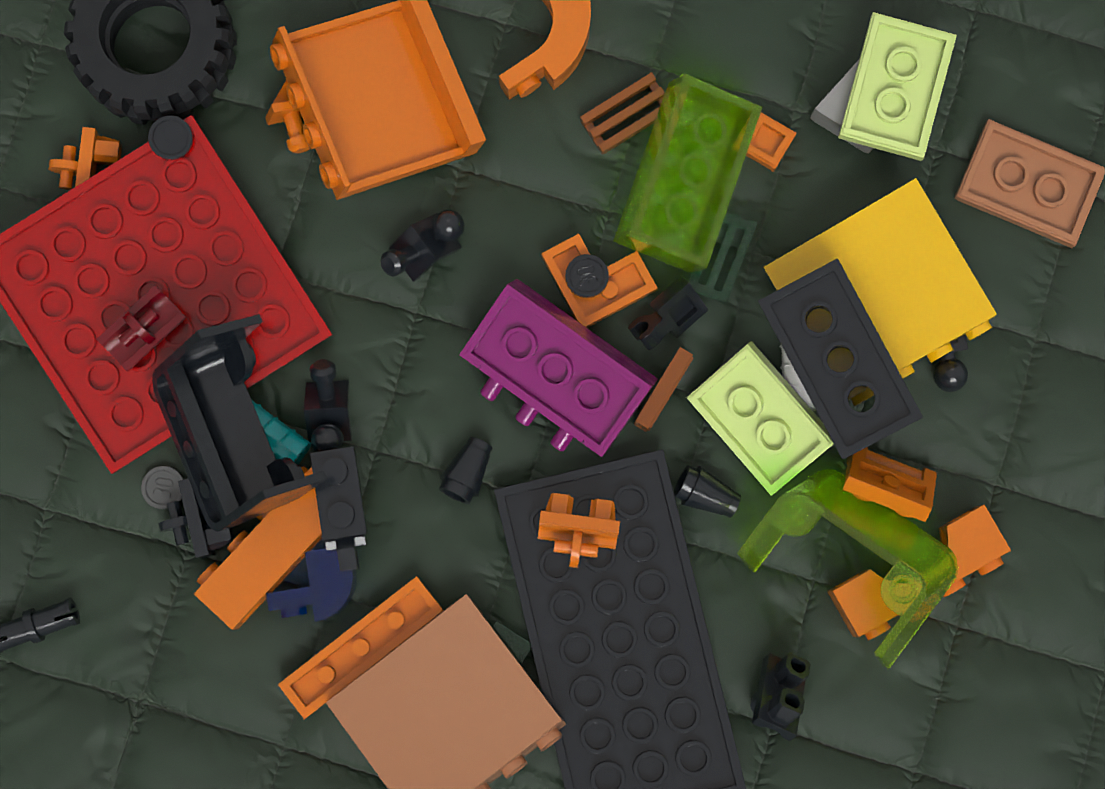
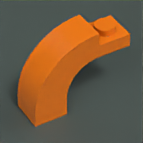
M542 0L551 15L552 28L547 40L538 50L499 75L500 87L509 100L518 94L523 98L534 92L542 84L540 79L543 77L546 78L552 89L555 90L573 73L583 57L589 39L591 23L590 0Z

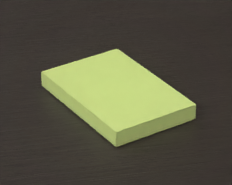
M873 12L838 138L922 161L927 149L957 35Z
M752 341L687 397L771 496L834 444L823 422Z

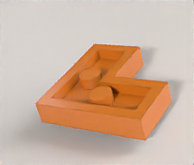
M577 234L541 253L544 263L574 318L586 328L652 294L658 289L638 251H635L607 266L609 279L602 293L592 298H582L571 292L565 278L566 269L574 258L583 254H590L581 236Z

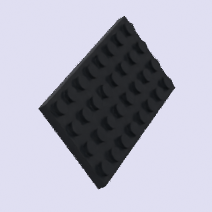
M663 449L495 489L494 492L542 694L566 723L559 730L563 736L554 743L565 789H746ZM552 493H559L573 497L572 515L589 517L591 500L604 499L613 501L615 505V520L620 521L616 549L598 547L597 558L580 556L578 568L569 567L571 554L553 552L555 541L537 539L541 510H546L550 495Z

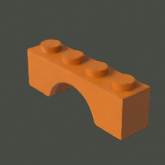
M985 504L976 506L939 527L940 549L938 557L932 568L918 580L906 584L893 583L868 569L828 590L829 596L852 636L861 637L865 634L867 640H871L891 628L887 622L901 613H903L905 619L912 617L928 607L925 599L939 591L943 597H946L966 585L963 578L976 570L982 576L1004 564L1001 556L1010 552L1011 549Z

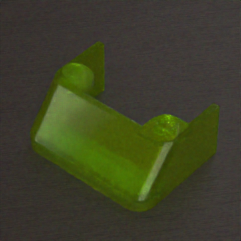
M833 469L820 470L777 499L737 554L750 570L756 572L784 534L793 537L805 535L813 529L823 516L891 564L893 567L881 584V597L885 605L899 615L900 619L874 652L881 665L889 670L957 578L959 567L956 556L946 545L907 518L894 512L893 509L872 501H862L852 493L842 490L845 476L842 473Z

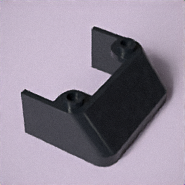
M260 314L197 330L154 370L152 376L156 399L203 516L209 527L216 532L237 526L297 500L327 479L324 471L304 476L301 467L288 457L275 459L244 382L251 376L256 363L254 350L245 338L263 323Z

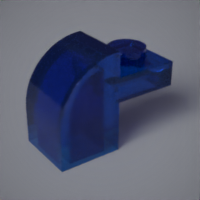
M326 549L307 551L305 556L310 587L266 593L268 610H280L281 618L306 615V606L313 605L315 622L330 619L349 604L355 592L357 582L356 570L340 572L337 550L327 551Z

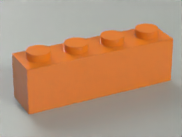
M305 466L301 467L304 476L313 474L312 467L309 470ZM315 488L297 500L257 516L261 522L250 534L244 530L229 544L227 550L231 554L220 566L214 562L197 579L201 586L194 595L230 629H239L322 540Z

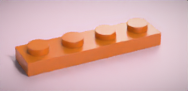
M416 576L281 681L278 686L303 719H306L444 610L419 577Z

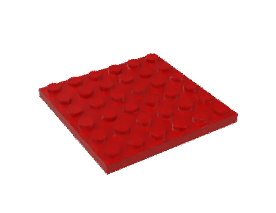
M192 115L184 119L193 133L192 147L184 157L177 160L163 159L151 149L149 142L0 234V303L111 474L172 437L153 390L152 376L154 370L197 330L260 314L263 323L245 338L247 343L253 348L256 357L253 372L244 382L247 389L333 335ZM156 285L187 318L127 372L96 339Z

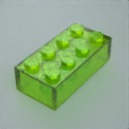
M687 74L669 82L613 242L689 273L706 269L762 107Z

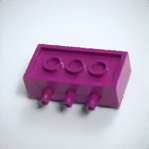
M519 279L506 285L459 354L489 376V379L480 390L483 397L494 401L503 387L524 401V404L515 415L519 423L529 426L539 412L560 427L550 441L554 448L559 451H565L572 439L576 438L601 457L611 447L658 380L654 375Z

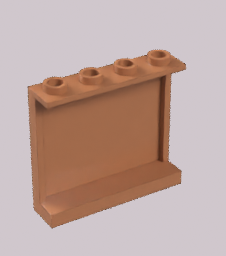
M467 594L326 702L388 789H491L489 784L502 774L508 779L520 771L527 764L524 757L535 748L539 747L541 751H544L563 736L559 730L566 725L565 721L554 710L483 616L481 610Z

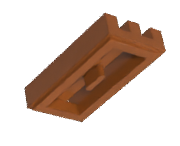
M651 72L580 116V121L601 154L604 155L673 112L675 107L671 101H668L661 86L659 87L655 76ZM647 88L650 89L651 93L595 127L592 123ZM657 101L659 103V108L604 141L601 137L602 134L653 102Z
M681 347L678 349L635 420V426L645 432L651 430L692 362L693 354Z

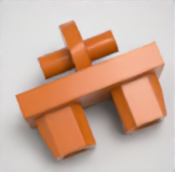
M82 127L78 162L75 161L77 147L65 145L62 159H51L48 170L60 174L59 188L71 190L73 176H76V187L96 175L97 164L112 165L120 160L122 144L118 140L100 136L96 128Z
M552 493L546 510H541L537 539L555 541L553 552L571 554L569 567L578 568L580 556L597 558L598 547L616 549L620 521L615 520V505L613 501L604 499L591 500L589 517L572 515L573 497L566 494Z

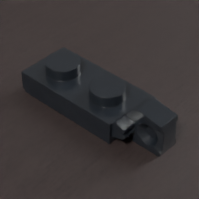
M355 447L310 453L313 474L324 471L327 477L325 481L315 487L322 539L325 541L326 550H337L340 572L358 570L360 565L357 546L367 545L366 534H368Z

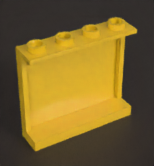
M917 178L764 266L776 290H779L838 258L903 379L915 372L911 364L927 356L932 363L953 351L954 349L950 342L966 334L970 341L990 330L992 326L988 320L997 315ZM815 309L807 317V327L813 332H824L832 324V315L824 309ZM835 348L828 355V366L833 371L845 372L853 365V354L846 348ZM859 386L850 392L848 400H851L853 405L856 406L874 396L869 388Z

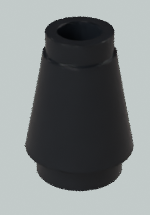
M470 437L441 474L440 479L442 483L439 490L456 501L470 504L473 496H479L490 453L493 449L492 446L483 440Z
M687 465L674 488V496L681 500V505L724 515L729 518L734 515L741 500V494L734 492L732 488L701 466L694 468Z

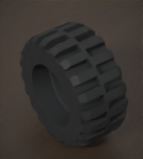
M71 0L68 11L72 14L73 21L68 20L64 25V35L70 41V44L65 47L67 58L75 67L73 72L81 84L112 114L120 118L126 116L133 123L146 125L148 120L155 122L164 116H179L184 120L190 115L194 117L191 109L199 104L204 109L214 102L211 97L212 92L215 89L223 91L229 82L225 73L227 69H234L236 55L233 52V47L237 45V37L231 23L233 21L223 0ZM153 6H165L179 10L189 23L190 37L184 53L172 66L158 73L139 75L129 73L119 65L114 54L115 40L121 26L130 16L142 9Z

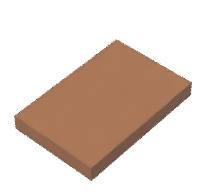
M988 119L982 129L954 199L1073 248L1077 244L1105 175V167Z

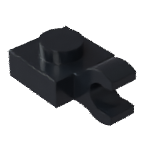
M680 276L649 304L654 313L636 318L629 325L628 329L636 340H641L643 345L648 350H651L661 342L668 332L678 338L708 311V308L692 285Z

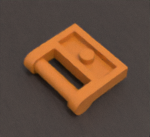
M868 447L847 458V470L842 490L852 493L862 501H872L893 509L900 516L913 517L926 522L933 506L937 472L925 467L921 471L870 451Z

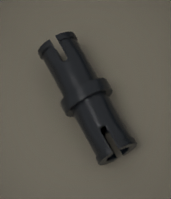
M65 599L63 602L38 611L34 608L23 611L22 617L0 624V653L29 641L34 644L45 640V635L80 624L79 611L69 613L72 611V608L76 607L73 599Z

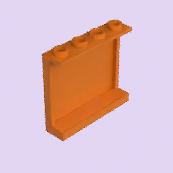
M397 0L291 33H287L285 26L278 28L270 46L272 61L276 69L283 70L288 82L286 91L289 102L293 109H299L305 123L303 124V134L306 143L310 149H316L321 161L319 165L321 179L327 189L332 188L336 200L476 154L486 141L427 0Z

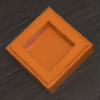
M759 112L737 151L774 172L793 141L796 132Z

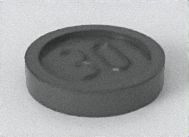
M167 466L151 469L142 481L141 491L143 498L150 506L157 509H168L167 503L181 502L182 497L178 481L184 480L183 476L177 470Z

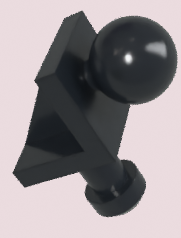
M443 210L410 225L389 247V251L382 254L380 263L383 271L392 277L406 271L413 282L419 280L437 261L462 248L457 241L465 228L462 216L454 210Z
M320 359L310 366V377L315 382L306 383L304 416L308 442L312 444L316 452L340 449L344 441H352L348 410L349 380L333 381L337 374L335 364L332 361Z

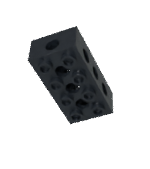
M838 258L758 300L842 459L923 418ZM815 309L827 310L832 315V324L824 332H813L807 327V317ZM835 348H846L853 354V365L845 372L833 371L828 366V355ZM864 386L873 392L875 402L870 410L857 412L850 407L848 397L850 392L856 387Z

